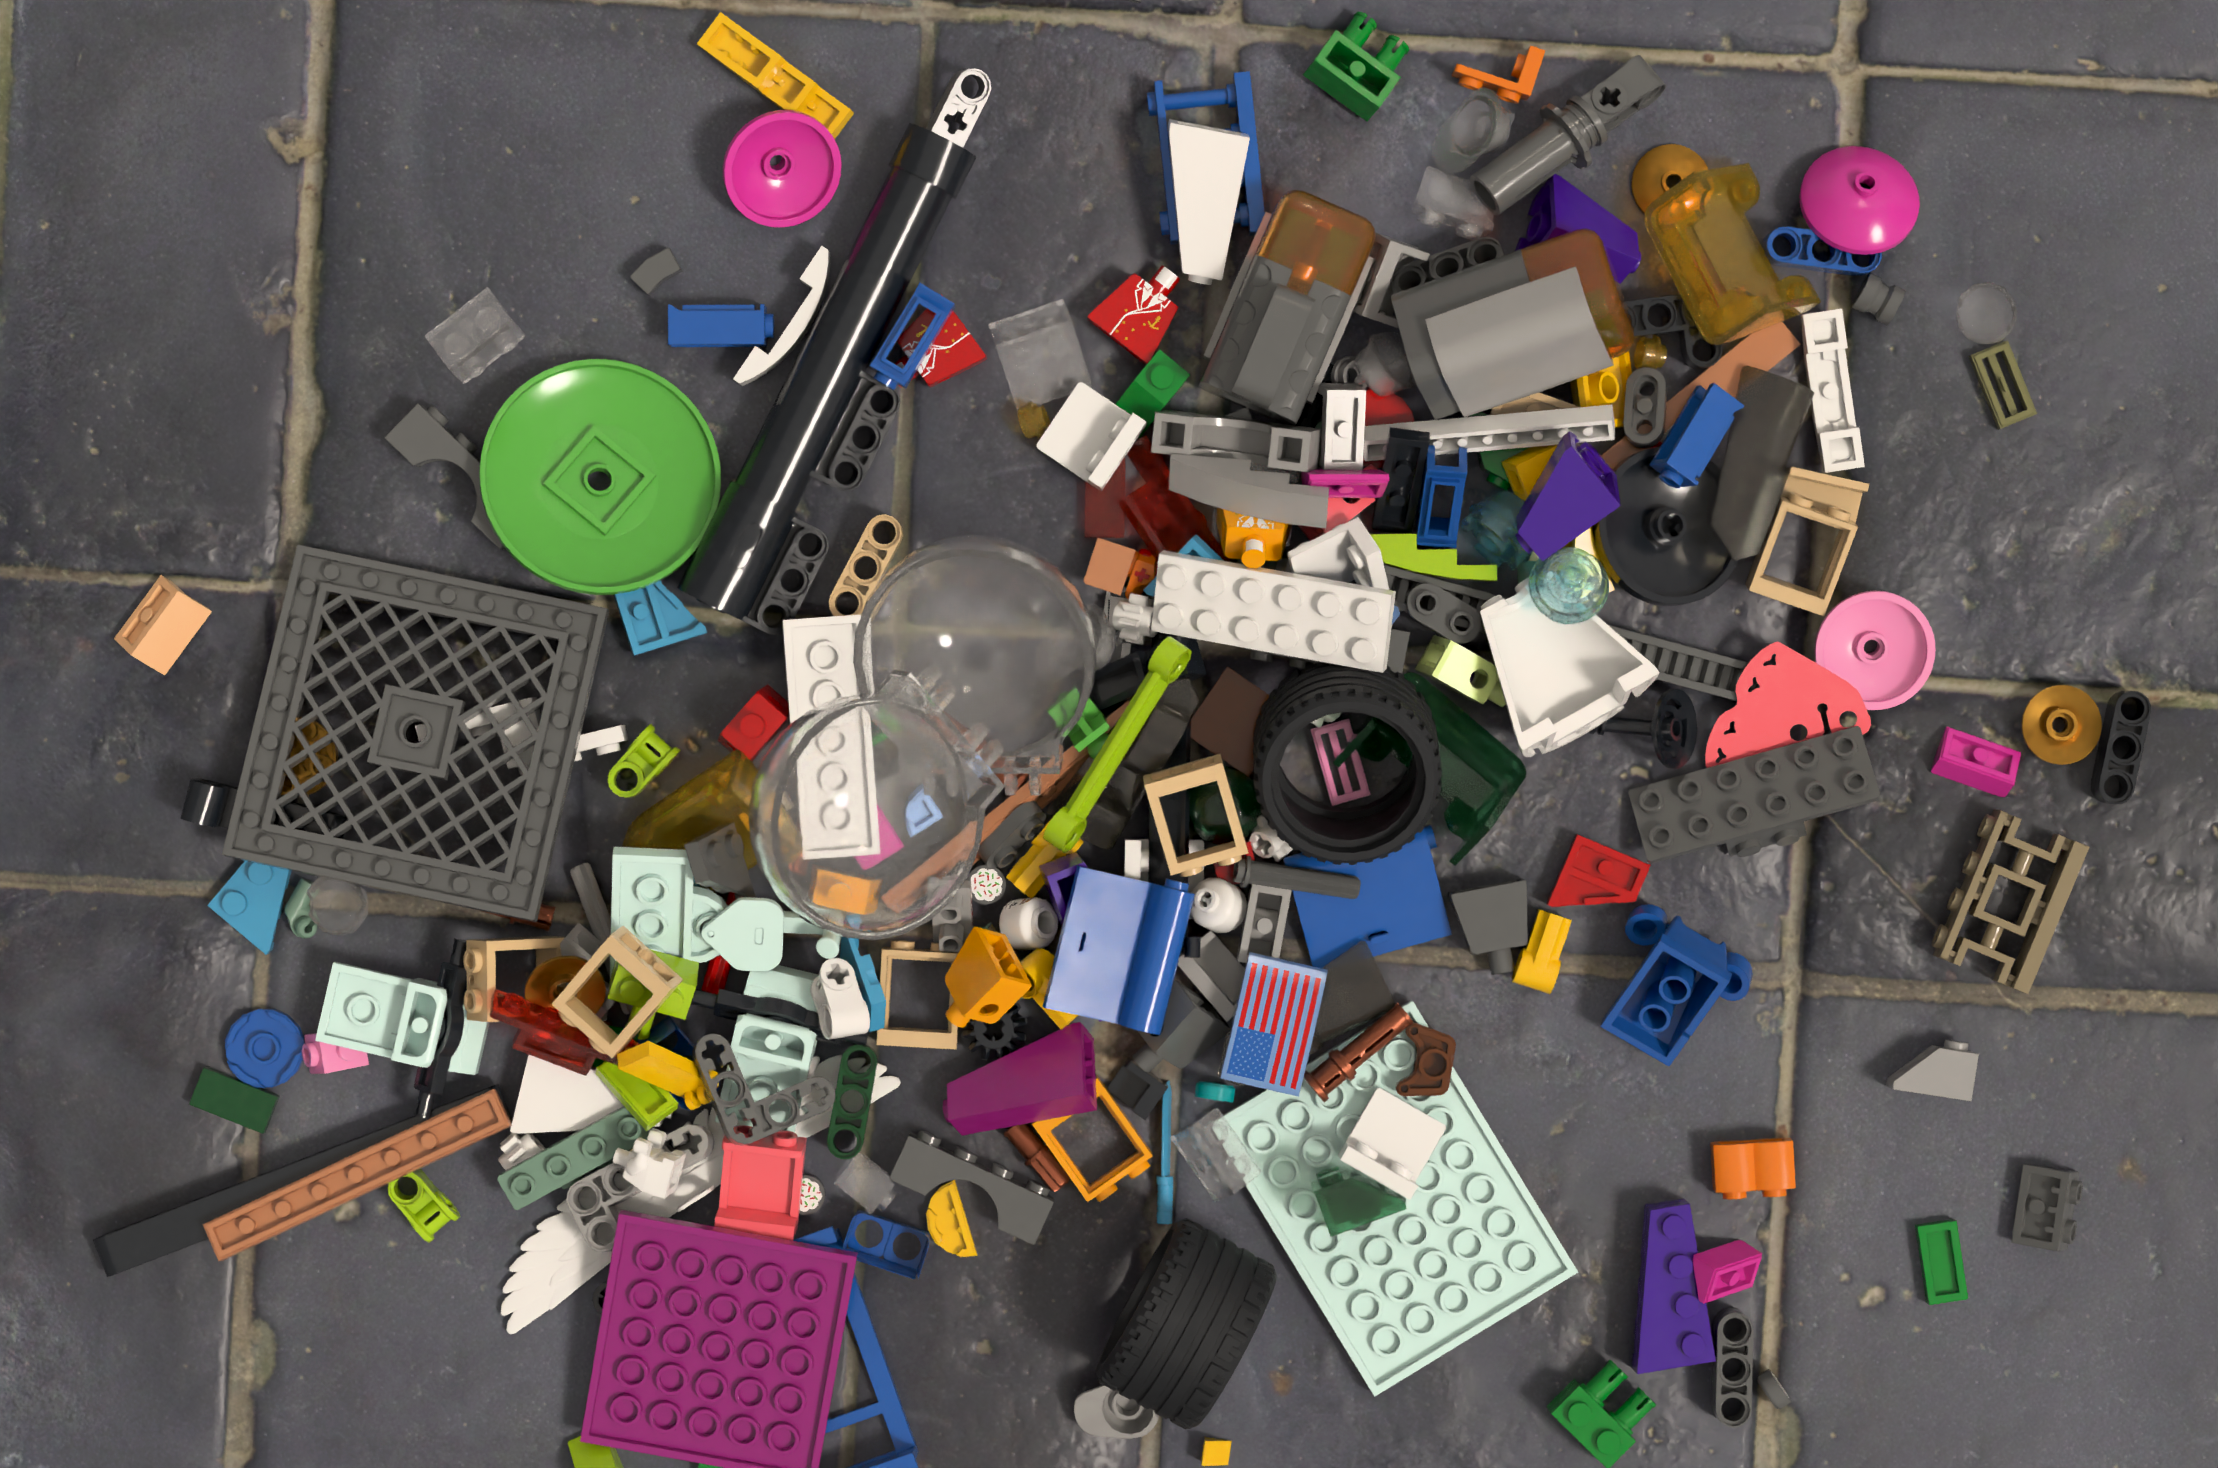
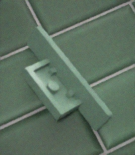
M623 1106L500 1173L497 1180L513 1208L519 1210L560 1187L562 1189L571 1187L575 1182L581 1180L585 1173L595 1168L600 1170L612 1164L617 1148L628 1151L633 1148L636 1139L643 1138L647 1140L649 1131L654 1127L646 1131Z

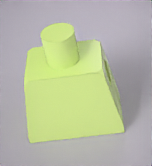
M1433 635L1415 670L1474 702L1484 704L1488 699L1501 707L1506 704L1494 664L1452 640ZM1475 672V677L1473 681L1470 682L1471 674Z

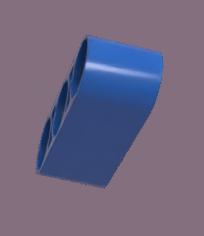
M1779 227L1767 234L1761 245L1764 259L1772 265L1849 276H1863L1875 270L1882 259V252L1869 254V264L1866 267H1860L1853 262L1852 253L1844 252L1828 245L1830 249L1829 260L1827 262L1818 261L1812 254V247L1816 241H1824L1812 230L1794 227ZM1776 236H1782L1789 240L1791 251L1788 256L1782 257L1774 252L1772 243Z

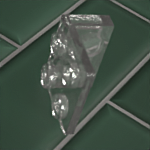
M1430 166L1426 167L1411 209V213L1418 215L1417 221L1438 229L1442 224L1456 228L1455 235L1470 241L1480 237H1487L1493 230L1495 223L1492 221L1495 214L1489 211L1478 198L1470 180Z
M1064 299L988 324L1018 411L1070 395L1079 382H1083L1089 387L1092 386Z

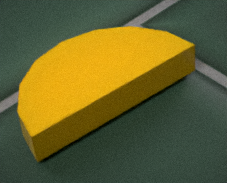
M948 1181L941 1185L931 1197L926 1213L928 1231L934 1242L945 1251L960 1257L977 1256L956 1181Z

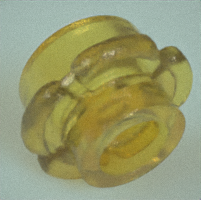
M1654 335L1652 338L1641 337L1638 340L1634 351V366L1636 368L1650 367L1657 369L1663 367L1667 356V348L1661 344L1659 336Z
M1028 401L1027 406L1019 408L1017 411L1018 420L1025 437L1030 439L1037 436L1040 439L1045 433V429L1050 425L1045 407L1043 405L1037 406L1033 401Z

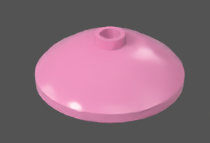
M1886 591L1861 592L1838 603L1822 621L1814 648L1815 662L1856 688L1867 710L1892 708L1913 697L1927 681L1933 668L1936 651L1934 634L1925 615L1906 598ZM1868 640H1875L1877 642V648L1872 653L1864 651V644Z

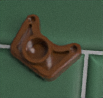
M1414 1022L1405 1029L1407 1036L1416 1046L1414 1068L1410 1075L1396 1083V1091L1401 1096L1443 1095L1448 1091L1456 1048L1455 1040L1448 1034Z

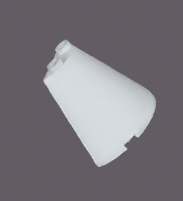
M1549 573L1539 579H1536L1535 576L1528 577L1515 587L1517 594L1508 599L1502 598L1501 595L1494 596L1481 606L1482 610L1480 611L1517 745L1525 757L1535 755L1536 753L1533 750L1535 748H1539L1541 753L1545 754L1593 730L1624 709L1623 705L1626 704L1631 692L1635 697L1640 696L1659 675L1657 668Z

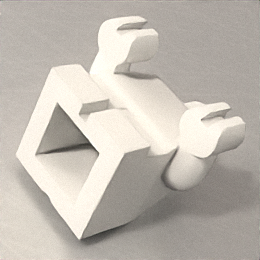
M653 1128L649 1131L647 1140L643 1138L635 1140L631 1151L617 1148L613 1157V1163L625 1167L622 1177L639 1190L665 1199L677 1189L686 1153L677 1149L671 1153L664 1152L662 1147L667 1134L664 1131Z

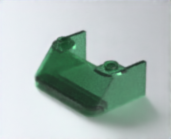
M1410 672L1404 674V678L1411 681L1416 687V692H1421L1424 696L1436 725L1442 768V786L1439 795L1450 803L1444 812V818L1449 830L1463 840L1449 860L1456 866L1492 829L1526 778V768L1518 756L1428 680L1419 674ZM1369 715L1355 731L1333 763L1339 768L1356 749L1363 758L1375 762L1384 760L1391 753L1408 768L1412 758V751L1407 741L1394 727L1379 718Z

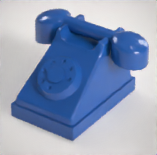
M1645 904L1634 908L1630 912L1625 925V933L1629 940L1635 944L1643 946L1655 945L1604 1016L1600 1027L1665 1065L1670 1066L1719 996L1726 1000L1736 1001L1747 995L1753 973L1749 961L1744 956L1733 952L1727 953L1725 942L1722 941L1720 944L1712 942L1688 928L1682 922L1680 916H1675L1670 924H1668V918L1664 910L1655 905Z

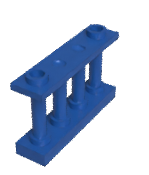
M1250 71L1234 73L1233 83L1226 84V88L1164 95L1162 80L1154 81V92H1147L1149 116H1157L1167 210L1159 212L1161 235H1169L1170 244H1178L1179 238L1165 111L1228 104V108L1236 107L1237 123L1230 124V128H1225V130L1246 133L1250 137L1240 186L1244 187L1246 203H1239V207L1236 208L1233 224L1240 223L1241 227H1248L1249 236H1255L1265 212Z

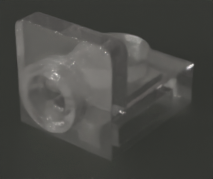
M859 1152L834 1182L835 1185L865 1207V1211L870 1215L876 1208L883 1212L897 1195L892 1190L896 1182L889 1180L890 1174L862 1152Z

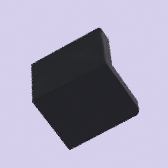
M1128 1057L1108 1085L1107 1090L1130 1106L1135 1114L1146 1120L1167 1090L1168 1085L1153 1073L1145 1072L1133 1059Z

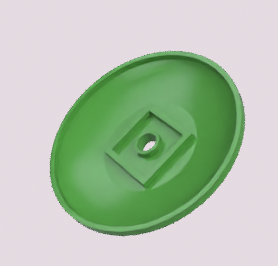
M586 359L561 364L541 372L520 386L505 401L494 417L484 440L480 458L479 482L482 503L494 533L511 556L524 568L548 583L566 590L593 595H613L642 589L662 580L681 567L694 554L718 506L721 488V467L717 447L706 421L691 400L676 386L656 373L634 364L608 359ZM593 472H603L609 477L610 486L603 491L594 490L588 483V476Z

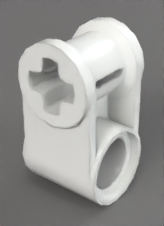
M840 958L826 960L820 968L819 976L813 980L810 988L823 1036L830 1040L867 1033L870 1027L869 1011L866 1002L862 998L853 967L847 961Z

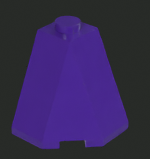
M1554 174L1546 181L1532 200L1528 212L1532 219L1527 228L1526 239L1520 237L1515 251L1520 249L1523 251L1529 268H1526L1529 277L1534 275L1535 280L1576 266L1582 285L1619 286L1629 273L1632 274L1636 271L1641 261L1638 233L1557 174Z
M1570 431L1560 440L1516 516L1518 529L1516 538L1527 553L1530 554L1534 551L1542 562L1621 506L1615 472L1591 444L1584 442L1578 446L1576 444L1579 442L1578 437Z

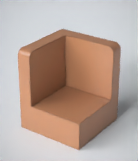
M1097 538L1084 583L1121 596L1136 550Z

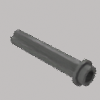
M1245 855L1243 859L1236 862L1233 868V882L1240 883V887L1244 888L1247 884L1356 899L1361 886V882L1356 876L1251 861V857Z

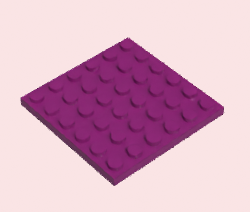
M621 1209L617 1221L580 1442L723 1468H819L858 1252Z

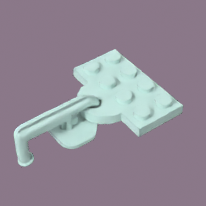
M633 847L613 848L611 934L624 926L651 950L699 963L707 962L721 955L732 967L741 971H769L778 966L783 953V933L823 935L816 944L819 955L826 959H832L839 953L841 940L840 917L818 912L783 911L776 901L768 898L741 897L728 906L722 897L710 889L694 886V876L686 850ZM610 955V978H611V973H612V970H613V967H614V964H615V961H616L611 955Z

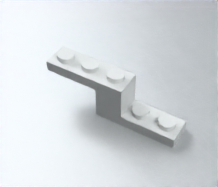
M537 697L519 700V703L524 708L537 700ZM512 702L490 707L498 723L517 713ZM540 709L528 716L537 731L541 719ZM484 711L465 723L474 737L480 736L492 729V724ZM523 720L504 731L514 747L532 736ZM425 724L415 726L419 741L426 737L427 728ZM625 725L580 735L575 761L582 760L580 752L595 748L597 756L620 751L619 743L629 740ZM501 740L503 751L506 753L508 749ZM534 745L519 754L528 770ZM514 759L507 762L508 769L518 767Z

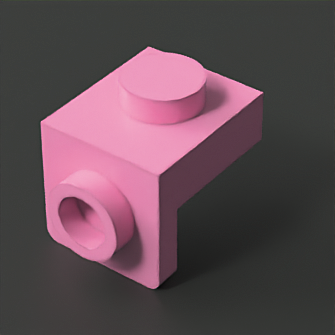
M317 1033L304 1035L305 1044L302 1046V1057L305 1065L309 1067L311 1074H326L369 1065L366 1052L315 1041Z

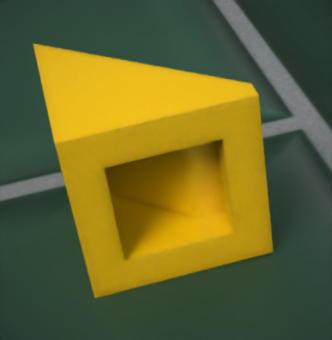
M1204 1437L1201 1465H1228L1232 1441Z

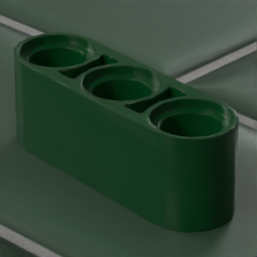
M859 1044L851 1045L841 1058L835 1102L833 1103L827 1137V1146L830 1152L840 1159L855 1157L861 1151L864 1143L878 1065L876 1052L869 1045H866V1047ZM856 1050L866 1052L871 1059L870 1068L863 1073L854 1072L848 1064L849 1055ZM848 1090H856L864 1098V1105L857 1112H849L842 1106V1095ZM847 1129L855 1134L857 1145L853 1150L842 1151L836 1147L834 1137L838 1131Z

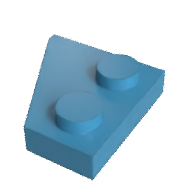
M244 861L207 906L267 955L273 950V939L278 919L281 917L284 904L283 898L285 890L288 888L291 870Z

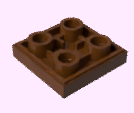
M1227 666L1191 718V738L1215 755L1220 754L1222 760L1249 777L1254 769L1253 735L1258 715H1262L1261 707L1269 698V694Z

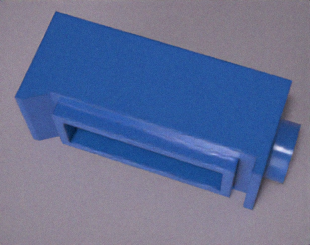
M919 283L896 324L870 364V367L877 371L873 378L892 390L896 388L897 384L906 389L953 312L955 304L922 283ZM920 304L936 315L902 369L886 358Z
M668 304V345H671V347H767V338H774V314H767V307L764 304H760V310H756L755 305H682V310H678Z
M1711 383L1707 390L1700 385L1696 386L1650 463V466L1660 473V480L1676 489L1697 486L1699 482L1695 478L1701 476L1735 419L1732 416L1733 413L1744 408L1745 405L1715 383Z
M1429 445L1416 518L1417 545L1433 548H1456L1467 477V448L1459 447L1458 467L1435 465V445ZM1435 485L1454 486L1450 518L1430 517Z

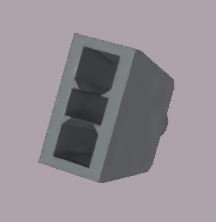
M1521 878L1448 892L1449 900L1469 953L1472 955L1487 953L1491 975L1514 971L1511 948L1524 946L1528 943L1526 880Z
M1175 980L1161 1035L1138 1031L1146 1043L1132 1057L1147 1073L1151 1072L1163 1059L1179 1069L1184 1068L1228 1034L1231 1028L1209 1001Z

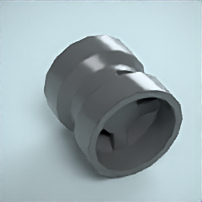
M1869 272L1860 285L1851 308L1861 313L1869 312L1875 316L1876 321L1887 326L1895 316L1906 290L1896 285L1887 287L1882 283L1881 277Z

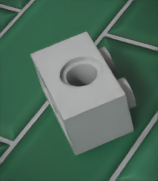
M1254 884L1249 885L1246 916L1242 924L1236 957L1238 962L1247 963L1249 952L1274 958L1280 957L1292 890Z

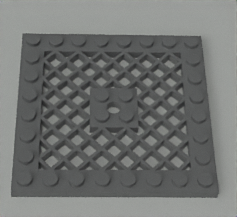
M297 544L222 855L537 922L609 610L603 607ZM330 594L338 595L337 598L328 603ZM354 599L377 603V605L362 614ZM345 603H348L357 618L338 629L329 614ZM392 607L415 611L416 613L401 622ZM386 610L395 626L377 637L368 621ZM431 615L454 619L455 621L439 629ZM425 618L434 634L415 645L407 629ZM323 620H325L333 633L319 641ZM469 623L493 627V629L478 638ZM360 626H363L371 641L353 652L344 637ZM464 626L473 642L454 653L445 637ZM508 631L531 635L532 637L517 646ZM401 633L410 649L391 660L383 644ZM502 634L512 650L493 661L484 645ZM547 639L559 641L556 653ZM338 641L347 657L329 667L320 652ZM440 642L449 657L430 668L421 653ZM541 642L551 658L532 669L523 653ZM377 649L386 665L367 675L358 660ZM476 650H479L488 665L469 677L460 661ZM315 657L323 672L309 680ZM416 657L425 672L406 684L397 668ZM518 658L526 674L508 685L499 668ZM353 664L362 680L344 691L335 675ZM455 665L463 681L445 692L436 676ZM552 668L546 692L537 677ZM391 672L400 687L385 684L383 696L381 697L373 683ZM493 673L502 689L484 700L474 684ZM329 679L338 695L320 706L311 690ZM430 680L439 695L415 691V689ZM532 681L542 697L523 708L513 692ZM365 688H368L377 703L358 714L349 699ZM469 688L479 704L464 713L466 703L463 700L454 699V697ZM508 696L517 713L498 723L490 707ZM306 697L314 710L300 719L304 698ZM344 703L352 719L334 729L325 714ZM543 707L537 731L528 716ZM484 711L493 728L475 739L465 723ZM378 714L372 736L364 722ZM319 718L329 734L310 745L301 729ZM523 720L532 736L514 747L504 731ZM414 722H422L427 728L426 737L419 743H411L406 737L407 728ZM358 726L367 742L349 753L340 737ZM461 728L469 743L454 752ZM499 735L508 751L492 762H489L480 746ZM295 736H297L304 750L290 758ZM334 742L343 758L325 769L316 752ZM534 745L528 770L519 754ZM472 751H475L484 767L466 778L456 762ZM369 752L367 763L380 767L364 777L355 760ZM310 757L319 773L301 784L292 768ZM511 759H514L523 775L505 786L495 770ZM349 765L358 781L340 792L330 776ZM450 768H452L460 782L441 793L433 778L448 781ZM394 770L418 774V776L403 785ZM387 773L397 789L378 800L369 784ZM287 774L295 788L281 797ZM490 774L499 790L480 801L471 785ZM325 781L334 796L318 807H315L307 791ZM426 781L436 797L420 808H417L408 792ZM525 784L520 808H518L510 793ZM361 789H364L373 805L354 815L345 800ZM466 790L475 806L457 817L447 800ZM301 796L310 812L292 823L282 807ZM400 797H403L412 813L393 824L384 808ZM502 798H505L514 814L495 825L486 809ZM339 804L349 820L330 831L321 815ZM441 805L451 821L432 832L423 816ZM378 812L388 828L369 839L360 823ZM480 813L490 829L471 840L462 824ZM276 814L279 815L285 827L274 825ZM315 820L324 835L299 829ZM417 820L426 837L408 847L399 831ZM516 823L511 847H509L501 832ZM354 828L363 843L338 837ZM456 828L466 845L447 856L438 839ZM393 836L402 851L378 847L377 845ZM495 837L505 853L486 864L477 847ZM432 844L441 860L416 855V853ZM471 852L480 868L454 862ZM507 862L504 873L493 871Z

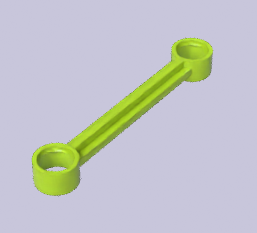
M1171 636L1160 643L1149 661V672L1069 802L1050 820L1043 838L1063 853L1071 850L1081 838L1087 825V816L1167 686L1174 682L1186 668L1192 654L1189 648Z

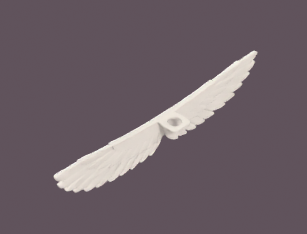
M843 1055L828 1058L820 1064V1057H813L807 1079L813 1077L825 1078L831 1082L836 1091ZM863 1057L848 1060L849 1067L857 1073L867 1071L871 1065L868 1064L862 1067L866 1063V1059ZM880 1063L877 1065L871 1103L898 1088L901 1084L899 1077H880L887 1070V1067ZM810 1085L811 1093L803 1097L801 1106L812 1101H816L818 1106H822L821 1098L826 1096L823 1088L816 1090L814 1085ZM848 1090L842 1095L841 1103L847 1111L857 1112L863 1107L864 1098L860 1092ZM833 1105L825 1112L797 1123L795 1130L797 1137L808 1138L828 1128ZM713 1107L710 1115L708 1109H704L695 1117L693 1125L704 1126L712 1133L714 1149L711 1154L704 1160L682 1170L676 1191L665 1199L642 1191L615 1205L618 1213L622 1209L669 1218L676 1212L682 1211L721 1184L724 1155L722 1141L725 1134L721 1124L715 1122L716 1113ZM800 1108V1115L802 1116L805 1112ZM688 1121L684 1126L692 1124L690 1121ZM689 1134L690 1141L681 1147H677V1150L692 1149L698 1152L697 1144L702 1141L701 1136ZM625 1168L618 1170L620 1173H616L614 1176L615 1186L621 1191L627 1190L631 1185L629 1181L622 1177ZM585 1187L579 1194L581 1206L588 1210L595 1205L597 1199L595 1191L590 1187ZM566 1199L557 1206V1210L563 1212L548 1217L537 1225L536 1228L540 1232L529 1237L521 1245V1250L527 1252L518 1257L509 1267V1271L516 1273L507 1280L503 1287V1293H512L505 1298L501 1305L502 1316L513 1312L506 1328L509 1334L518 1332L549 1309L555 1308L611 1262L612 1251H595L586 1243ZM607 1222L602 1223L597 1229L596 1235L600 1243L608 1245L614 1238V1229Z

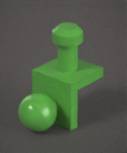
M1080 687L1075 692L1064 696L1062 701L1049 712L1070 737L1077 751L1080 752L1087 747L1088 754L1092 759H1095L1110 735L1105 732L1111 727L1103 713Z

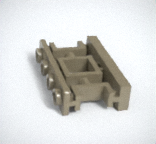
M1994 809L1991 815L1986 814L1979 826L1977 836L1982 838L1976 852L1970 851L1964 862L1962 873H1965L1966 876L1961 888L1956 887L1949 898L1947 910L1951 912L1945 925L1940 924L1934 934L1931 944L1935 947L1933 956L1961 966L1967 950L1971 949L2000 962L1993 981L2029 994L2090 847L2067 839L2059 834H2053L2047 851L2014 838L2022 819L2002 810ZM2005 826L1999 841L2019 849L2011 871L1990 863L1983 877L2002 828ZM2062 850L2047 887L2026 877L2034 856L2051 863H2056L2058 855ZM1998 875L2031 888L2016 924L1984 912ZM1975 899L1969 915L1989 923L1981 943L1978 944L1959 936L1955 948L1952 950L1972 900ZM2004 929L2023 937L2026 935L2011 974L2009 973L2015 959L1995 951Z

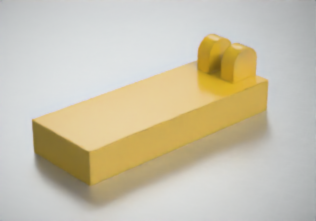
M650 1041L617 1054L619 1070L684 1098L685 1104L690 1110L699 1108L701 1104L706 1105L711 1102L694 1061ZM716 1071L708 1072L711 1079L718 1075Z

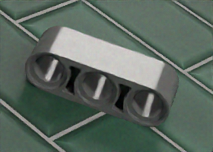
M1728 1307L1718 1311L1712 1322V1341L1716 1361L1711 1362L1710 1404L1712 1412L1722 1424L1727 1427L1736 1428L1747 1423L1752 1411L1753 1326L1743 1312L1737 1308ZM1732 1318L1740 1319L1742 1321L1740 1333L1734 1337L1725 1336L1723 1327L1726 1321ZM1730 1358L1740 1359L1741 1369L1738 1374L1731 1377L1724 1376L1722 1367L1725 1361ZM1729 1398H1738L1741 1404L1739 1411L1733 1416L1723 1415L1721 1408L1724 1401Z

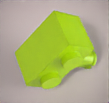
M651 950L683 979L656 1012L685 1020L697 986L699 962ZM615 961L607 999L633 1006L628 1022L625 1025L626 1027L652 997L653 993L619 962ZM656 1012L640 1030L639 1040H645L649 1037Z

